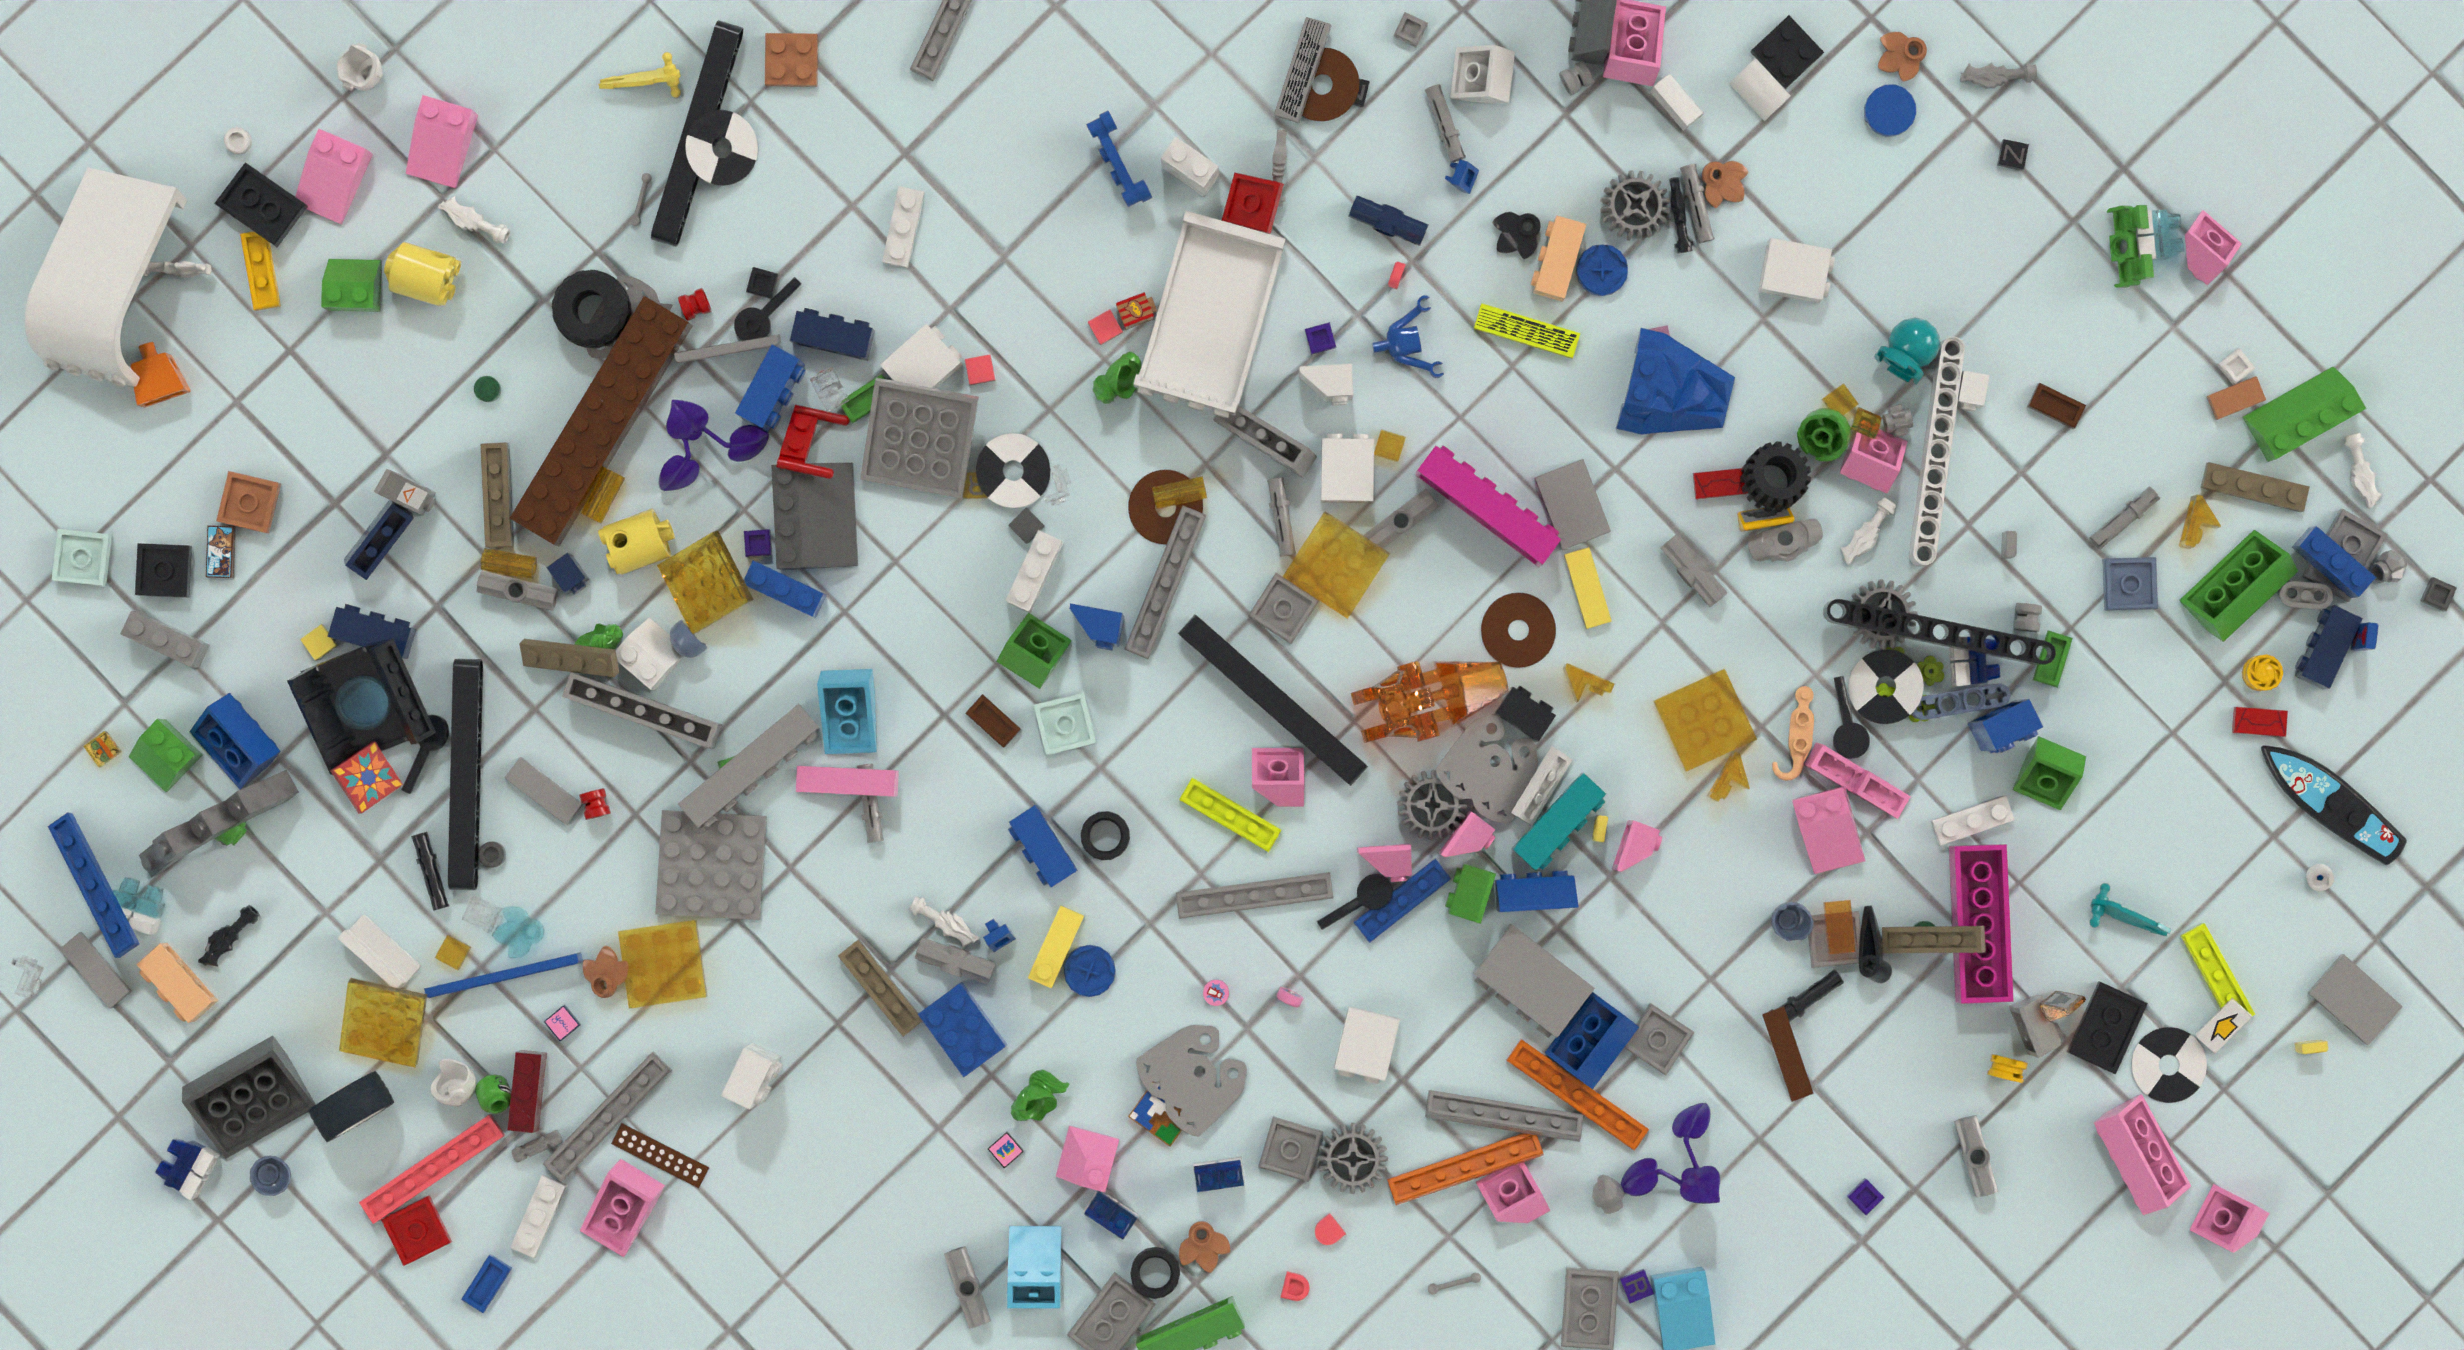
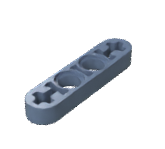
M1991 684L1922 696L1921 701L1923 705L1935 704L1936 709L1924 711L1923 716V713L1918 712L1916 708L1911 715L1918 720H1927L2002 707L2009 702L2011 693L2004 684ZM1996 688L1998 692L2003 693V697L1999 698V703L1997 699L1986 700L1985 697L1987 694L1996 693ZM1971 692L1976 693L1979 697V702L1975 707L1969 706L1966 701L1967 695ZM1946 696L1954 701V707L1951 711H1945L1941 706L1942 699Z

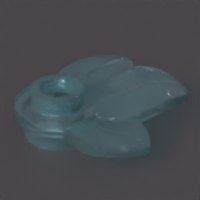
M515 906L503 908V915L507 922L500 925L492 933V937L502 944L509 945V958H520L529 952L532 944L541 941L544 936V927L540 921L530 918L525 909ZM530 926L536 930L534 936H529L527 933Z

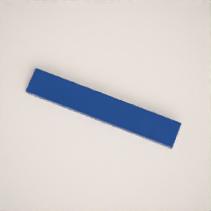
M67 812L47 827L114 957L121 958L140 943L73 813Z
M580 952L424 988L425 996L432 998L579 964L583 961L582 954Z

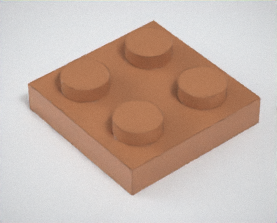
M765 33V86L817 87L818 34Z
M228 471L216 521L269 534L281 483Z

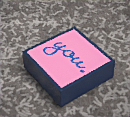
M563 1005L544 1021L560 1042L581 1026V1023L566 1005Z

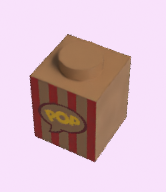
M1145 292L1116 303L1125 330L1154 320L1153 313L1157 311L1153 298H1147Z

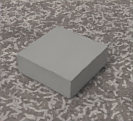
M1404 12L1393 37L1417 47L1428 23Z
M2016 531L2002 532L2001 558H2014L2017 553Z

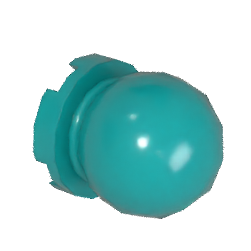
M1916 317L1905 319L1893 328L1888 339L1889 347L1881 346L1874 357L1878 363L1882 360L1889 365L1887 371L1908 383L1911 379H1914L1913 382L1917 385L1924 375L1920 368L1929 365L1939 351L1940 336L1936 328L1927 320Z

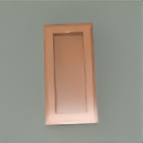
M2257 376L2207 396L2216 420L2266 400Z

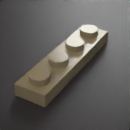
M508 443L480 444L485 547H513L512 520L510 519L512 514Z
M2211 462L2206 463L2201 483L2202 489L2297 512H2304L2310 486Z
M523 639L519 643L523 666L607 677H615L619 673L615 649Z
M1984 926L1882 927L1883 953L1985 952Z
M859 939L838 955L840 960L903 1037L922 1022L917 1010Z

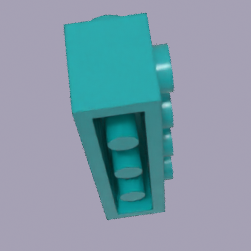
M1581 773L1511 850L1533 870L1536 871L1538 868L1543 870L1553 860L1550 855L1556 848L1561 851L1568 844L1570 839L1567 836L1574 829L1578 832L1588 822L1585 817L1591 810L1596 813L1606 802L1603 799L1606 793L1586 774Z

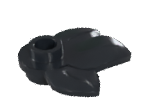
M1505 212L1492 221V224L1502 232L1497 241L1496 249L1498 252L1512 253L1518 250L1523 259H1527L1535 252L1537 248L1536 236L1541 228L1540 221L1535 215L1525 213L1519 216L1513 212ZM1526 222L1531 223L1532 230L1525 231L1523 224Z

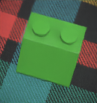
M328 259L322 279L321 307L328 311L380 312L381 260Z
M1028 613L1006 642L996 662L1040 689L1051 675L1072 640Z
M156 719L139 737L129 758L165 792H168L203 754L166 719Z
M2038 736L2027 753L2013 791L2061 810L2083 777L2086 756Z
M1464 863L1462 868L1457 867L1453 882L1457 883L1454 893L1449 892L1445 907L1449 908L1448 913L1481 924L1496 873Z

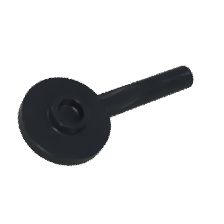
M794 277L761 310L750 307L739 312L734 322L736 335L742 341L768 336L771 329L769 316L802 283Z
M1844 676L1835 677L1834 683L1843 725L1838 727L1833 735V746L1841 756L1847 759H1855L1862 756L1868 750L1870 737L1862 725L1854 723L1852 720Z
M428 715L436 733L418 743L421 747L401 789L406 793L411 794L430 751L441 749L447 742L449 727L446 720L441 716Z
M1380 874L1366 876L1357 887V897L1318 920V925L1323 930L1361 906L1369 910L1383 909L1392 900V884L1386 877Z

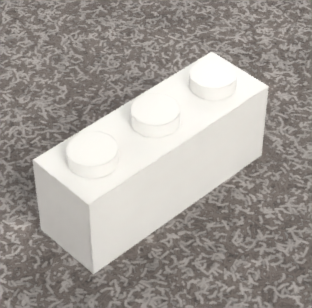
M1038 530L1005 600L1006 602L1031 613L1063 545L1061 540Z

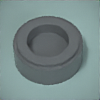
M487 842L480 847L478 857L484 866L490 868L498 867L504 862L506 851L498 842Z

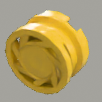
M2267 654L2253 656L2243 665L2242 679L2252 690H2272L2282 681L2283 667L2274 656Z
M1995 1054L1991 1055L1992 1068L1987 1072V1075L2019 1083L2024 1082L2022 1074L2023 1070L2027 1069V1062Z

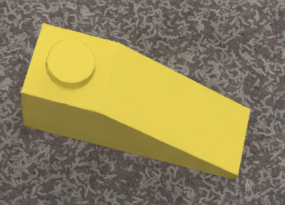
M1060 905L1030 971L1029 979L1049 988L1054 986L1084 915Z

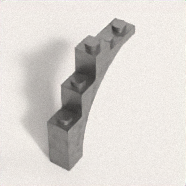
M287 770L235 792L227 800L199 812L189 821L161 833L152 841L153 844L139 855L142 866L148 871L151 878L157 876L170 865L200 846L259 814L289 801L299 791Z

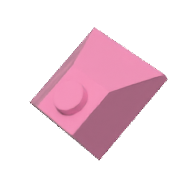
M2204 210L2199 213L2185 234L2188 269L2195 278L2208 285L2228 266L2242 244Z
M1252 748V788L1278 807H1304V748Z
M1468 811L1465 819H1462L1459 827L1455 829L1438 854L1443 857L1481 851L1483 847L1488 849L1495 839L1493 835L1495 829L1472 811Z
M1628 820L1612 869L1622 872L1651 856L1653 850L1658 851L1662 841V836H1659L1660 830L1634 820Z
M1411 844L1357 847V853L1383 876L1390 877L1391 882L1406 881V876H1412Z
M1069 1126L1056 1177L1079 1186L1105 1192L1119 1139Z
M1524 1162L1493 1172L1476 1182L1498 1222L1529 1223L1550 1211Z
M2213 1184L2190 1231L2234 1253L2258 1236L2269 1213Z

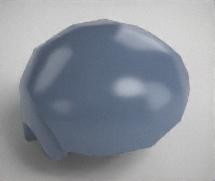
M683 620L678 621L671 628L670 642L674 650L680 655L693 658L707 649L706 644L697 639L694 632Z
M1786 902L1779 905L1772 913L1771 920L1775 933L1786 941H1802L1806 939L1812 932L1814 922L1810 911L1804 905L1797 902Z
M264 1156L256 1160L250 1169V1182L253 1188L262 1195L276 1196L284 1192L290 1184V1168L277 1156Z

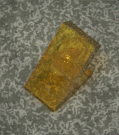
M2197 494L2190 497L2179 547L2191 549L2200 543L2203 533L2200 525L2213 529L2221 527L2202 495Z
M1566 663L1563 667L1576 703L1579 702L1586 685L1590 686L1589 691L1603 696L1604 692L1610 694L1615 685L1571 664Z
M1736 751L1731 753L1706 796L1715 802H1719L1721 798L1725 800L1732 788L1729 785L1730 781L1746 790L1750 789L1741 756Z

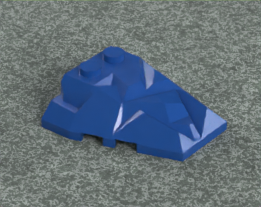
M1640 328L1634 352L1636 356L1625 401L1621 405L1616 429L1643 435L1723 428L1735 377L1676 341L1671 336Z

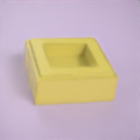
M322 624L300 639L315 661L338 646L333 638L327 637L329 632Z
M1595 816L1592 834L1593 841L1604 842L1608 821L1607 816Z
M2324 1040L2294 1043L2295 1052L2300 1054L2328 1051V1042Z

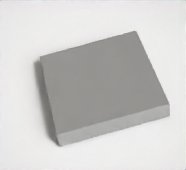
M1275 573L1248 617L1292 644L1319 600Z
M1859 911L1811 915L1814 921L1812 932L1808 935L1811 968L1859 964L1861 931Z
M1650 1003L1636 1023L1639 1026L1638 1030L1624 1048L1664 1075H1667L1694 1034V1031Z
M1273 1116L1258 1167L1308 1182L1323 1131Z

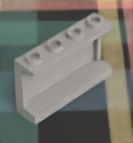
M1509 924L1503 936L1480 966L1473 972L1477 976L1474 981L1485 990L1489 987L1493 988L1498 992L1495 997L1506 1006L1511 1002L1519 1008L1516 1013L1527 1022L1532 1018L1539 1024L1536 1029L1549 1038L1552 1034L1557 1038L1595 988L1514 925Z

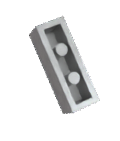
M137 611L130 612L120 633L129 639L194 668L200 667L210 646L208 643Z

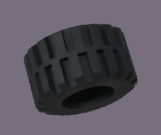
M1776 441L1773 445L1770 442L1763 447H1759L1746 460V464L1741 470L1744 473L1740 476V482L1745 483V485L1741 489L1743 493L1748 492L1749 495L1746 498L1749 502L1751 500L1756 502L1755 507L1759 509L1761 506H1764V511L1770 512L1774 509L1775 512H1780L1784 508L1785 510L1790 508L1806 493L1809 488L1807 485L1811 482V477L1807 476L1811 472V468L1805 465L1808 460L1806 456L1801 458L1799 454L1802 451L1798 448L1794 451L1789 443L1782 446V442ZM1773 465L1779 467L1787 477V488L1778 489L1771 486L1765 479L1764 466Z

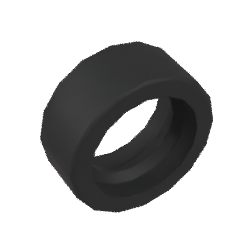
M1109 811L1097 812L1090 816L1083 824L1081 830V843L1085 851L1093 858L1099 860H1112L1120 856L1128 847L1130 840V831L1126 821L1118 814ZM1100 821H1111L1120 830V842L1110 851L1098 850L1090 840L1092 827Z
M1159 1247L1147 1248L1140 1252L1132 1263L1130 1272L1132 1284L1145 1297L1153 1299L1165 1297L1178 1284L1180 1276L1179 1263L1174 1255L1166 1249ZM1149 1258H1161L1170 1267V1279L1162 1287L1151 1288L1141 1280L1140 1268Z

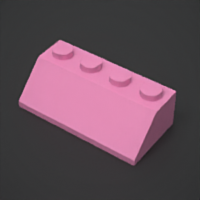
M2142 1094L2111 1109L2094 1122L2098 1135L2106 1145L2111 1159L2115 1162L2123 1181L2134 1198L2135 1204L2143 1215L2169 1207L2191 1187Z

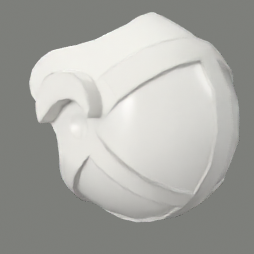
M361 43L350 45L349 49L337 61L338 79L343 82L342 87L352 91L353 88L367 91L376 86L382 79L383 70L381 62L376 54L366 50V45Z
M443 1059L439 1062L441 1072L432 1082L431 1093L440 1103L449 1106H462L472 1097L476 1089L475 1075L464 1063L453 1059Z

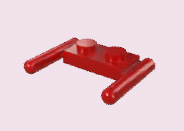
M795 404L776 467L831 479L834 476L833 469L808 464L806 460L818 420L847 426L850 423L848 416Z

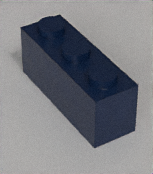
M804 308L803 312L796 311L790 342L795 345L868 361L875 330L869 327V322L855 319L854 323L844 321L845 317L829 314V318L819 316V311Z
M389 500L344 558L345 566L367 580L414 519L412 512L402 505Z
M345 604L344 608L336 607L327 637L358 646H365L370 643L393 638L401 657L408 659L417 630L409 627V621L395 618L393 623L384 620V614L370 611L369 615L359 613L361 608Z
M2336 605L2322 609L2317 618L2319 625L2316 631H2313L2307 639V651L2305 655L2299 657L2295 665V669H2297L2295 677L2318 688L2330 689L2363 618Z

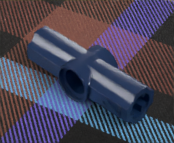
M1358 195L1348 215L1350 218L1372 226L1375 231L1390 237L1397 236L1419 246L1429 225L1404 215L1403 211L1387 204L1380 205Z

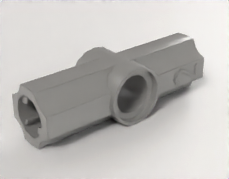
M1425 488L1364 534V537L1376 553H1378L1433 512L1439 505ZM1399 513L1406 514L1409 518V523L1405 528H1398L1394 524V518Z
M1678 533L1660 547L1675 565L1677 573L1689 587H1693L1709 607H1712L1727 594V591L1712 575L1708 564L1699 554H1695Z
M483 570L478 577L476 590L478 593L554 611L559 591L557 588ZM520 583L523 586V593L520 597L515 598L512 594V588L515 584Z
M924 937L921 938L915 955V959L940 967V970L959 977L965 976L987 985L996 964L984 958L971 955L969 951L952 945L946 946Z
M1968 1116L1954 1121L1962 1149V1159L1967 1166L1975 1197L1988 1196L1998 1192L1990 1164V1154L1985 1147L1977 1116ZM1979 1149L1982 1153L1981 1160L1977 1163H1972L1970 1155L1974 1150Z
M966 1246L944 1253L955 1285V1293L959 1297L969 1329L990 1322L991 1319L980 1289V1282L975 1275ZM964 1281L972 1282L975 1288L974 1292L970 1294L964 1293L961 1290V1283Z

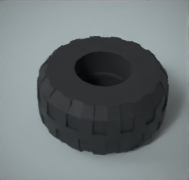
M591 269L578 271L565 278L560 286L557 287L551 306L553 320L561 334L578 346L592 349L614 343L630 320L632 311L629 295L622 284L607 273ZM590 295L601 296L605 302L603 316L597 322L583 323L578 315V307L581 301Z

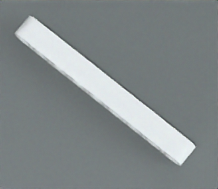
M1955 336L1946 338L1940 343L1935 360L1909 548L1910 561L1919 567L1931 564L1937 555L1965 352L1963 341ZM1947 343L1955 345L1957 350L1955 356H1950L1946 353L1945 346ZM1943 369L1952 371V381L1948 382L1942 378ZM1940 394H1944L1949 398L1950 403L1948 407H1943L1939 404L1938 397ZM1936 420L1945 422L1946 430L1944 433H1940L1935 429L1934 424ZM1933 445H1937L1942 449L1943 454L1941 458L1937 459L1932 456L1931 448ZM1929 471H1935L1938 474L1939 481L1937 484L1929 482L1927 478ZM1926 496H1930L1935 500V508L1933 510L1925 507L1924 499ZM1923 522H1928L1932 527V532L1929 536L1924 535L1920 530ZM1920 547L1928 551V559L1926 561H1921L1917 557V550Z

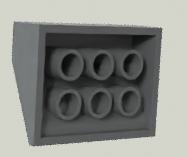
M1575 0L1580 2L1579 12L1574 11L1572 27H1576L1575 37H1570L1568 52L1572 53L1571 60L1579 62L1582 60L1586 63L1602 65L1610 49L1617 0Z
M808 463L833 469L834 476L831 479L777 468L776 465H771L776 568L779 570L858 566L853 463Z
M274 1036L265 1039L182 1087V1103L225 1159L304 1115L310 1108L316 1105L288 1055Z

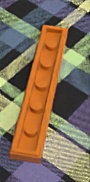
M1522 1039L1519 1040L1506 1059L1634 1151L1649 1131L1643 1124Z
M1522 1133L1387 1179L1395 1204L1399 1205L1543 1156L1544 1153L1537 1135Z

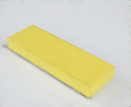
M1590 547L1564 554L1586 629L1612 622Z

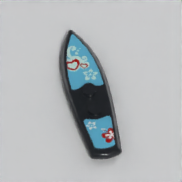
M2261 746L2266 764L2283 791L2307 814L2348 843L2384 865H2389L2399 857L2406 845L2407 839L2346 781L2329 768L2296 751L2281 747Z

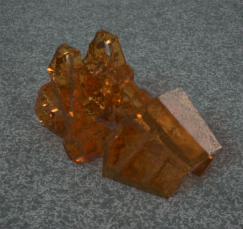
M1415 661L1397 666L1396 672L1373 687L1350 693L1354 706L1379 699V713L1386 723L1361 730L1364 743L1388 736L1417 738L1418 742L1440 736L1437 723L1450 719L1453 728L1509 692L1501 662L1434 661L1435 670L1423 673L1420 662ZM1441 682L1443 686L1441 689L1432 692L1430 687L1411 692L1412 689ZM1448 700L1446 701L1447 707L1417 714V711L1434 707L1435 701Z

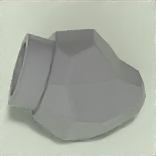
M2389 550L2383 552L2376 563L2371 565L2370 572L2376 577L2374 580L2378 583L2398 582L2402 579L2408 562L2403 555Z
M1600 1175L1597 1180L1598 1182L1593 1186L1592 1197L1598 1207H1602L1604 1213H1615L1623 1207L1622 1199L1625 1193L1622 1186L1616 1180L1606 1175Z

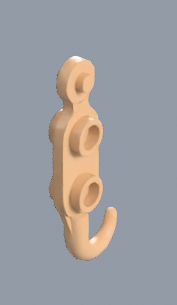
M1807 686L1799 687L1796 690L1795 698L1798 702V707L1794 709L1790 717L1788 748L1792 756L1793 768L1790 772L1784 773L1779 770L1777 762L1772 763L1774 774L1779 779L1785 781L1793 780L1801 774L1804 761L1812 747L1814 714L1809 709V703L1813 700L1814 694L1812 689Z

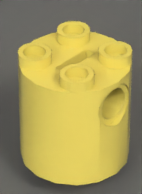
M403 242L388 255L385 263L384 273L389 283V291L437 306L445 305L447 299L452 300L456 286L452 282L454 275L457 276L460 271L461 261L447 254Z
M652 508L603 526V529L598 530L602 544H606L610 552L606 554L611 569L614 568L617 575H623L671 557L668 541L675 539L672 526L668 519L660 522Z

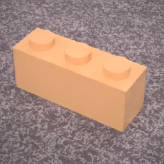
M1558 215L1555 217L1554 222L1549 221L1545 236L1549 237L1547 247L1542 245L1538 256V261H1542L1539 271H1534L1530 284L1535 286L1534 294L1563 302L1586 228L1585 223Z
M160 943L136 964L141 969L139 971L140 975L147 982H152L158 988L156 992L159 997L165 1002L169 1001L175 1007L174 1013L183 1022H195L219 1001L168 943Z

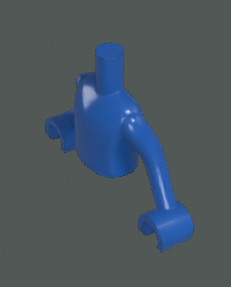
M1423 295L1418 299L1417 306L1389 326L1387 340L1372 343L1373 351L1376 353L1389 350L1390 355L1395 361L1427 370L1434 378H1440L1444 373L1435 374L1433 367L1442 365V362L1436 361L1431 364L1407 356L1422 352L1417 326L1402 327L1411 322L1421 312H1428L1431 307L1422 308L1420 306L1422 300L1430 298L1427 295Z

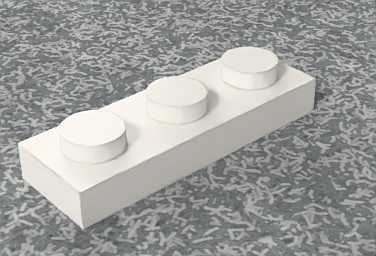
M898 186L882 260L883 263L904 268L909 267L925 194L924 191Z
M1551 746L1511 813L1533 826L1573 759Z
M2001 796L1931 820L1939 845H1944L2014 821L2015 819L2007 796Z
M545 1175L541 1176L510 1248L530 1257H536L567 1187L566 1184Z

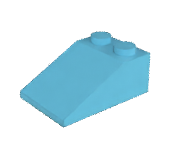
M873 669L821 671L817 688L825 754L877 752Z
M1695 1267L1650 1275L1663 1350H1686L1715 1345L1711 1302L1705 1270L1702 1267Z

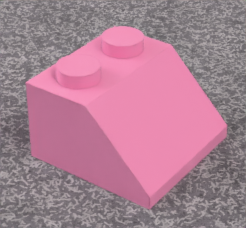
M1861 421L1862 425L1869 428V424ZM1873 426L1869 435L1867 434V428L1860 427L1859 430L1856 428L1844 456L1840 474L1866 484L1875 490L1888 493L1900 472L1908 441L1894 437V435Z

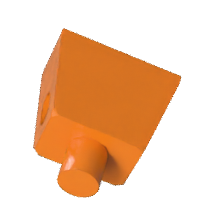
M154 342L145 343L138 347L143 360L131 364V369L140 377L137 386L134 387L138 406L146 408L191 392L171 354L166 352L157 354Z

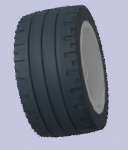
M374 1071L334 1091L329 1097L310 1108L308 1112L321 1136L326 1142H329L385 1110L394 1103V1100L379 1074Z

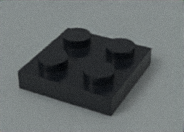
M1790 15L1750 51L1785 89L1824 53Z
M137 543L135 595L189 598L192 546Z

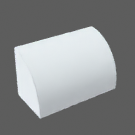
M1756 58L1730 83L1764 121L1791 96Z
M1671 74L1653 86L1651 94L1683 131L1704 114Z

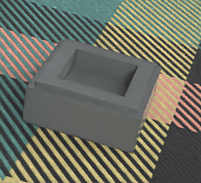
M1027 507L1008 525L1026 544L1036 536L1038 530L1041 531L1045 527Z
M2431 577L2420 601L2445 612L2451 603L2457 587Z

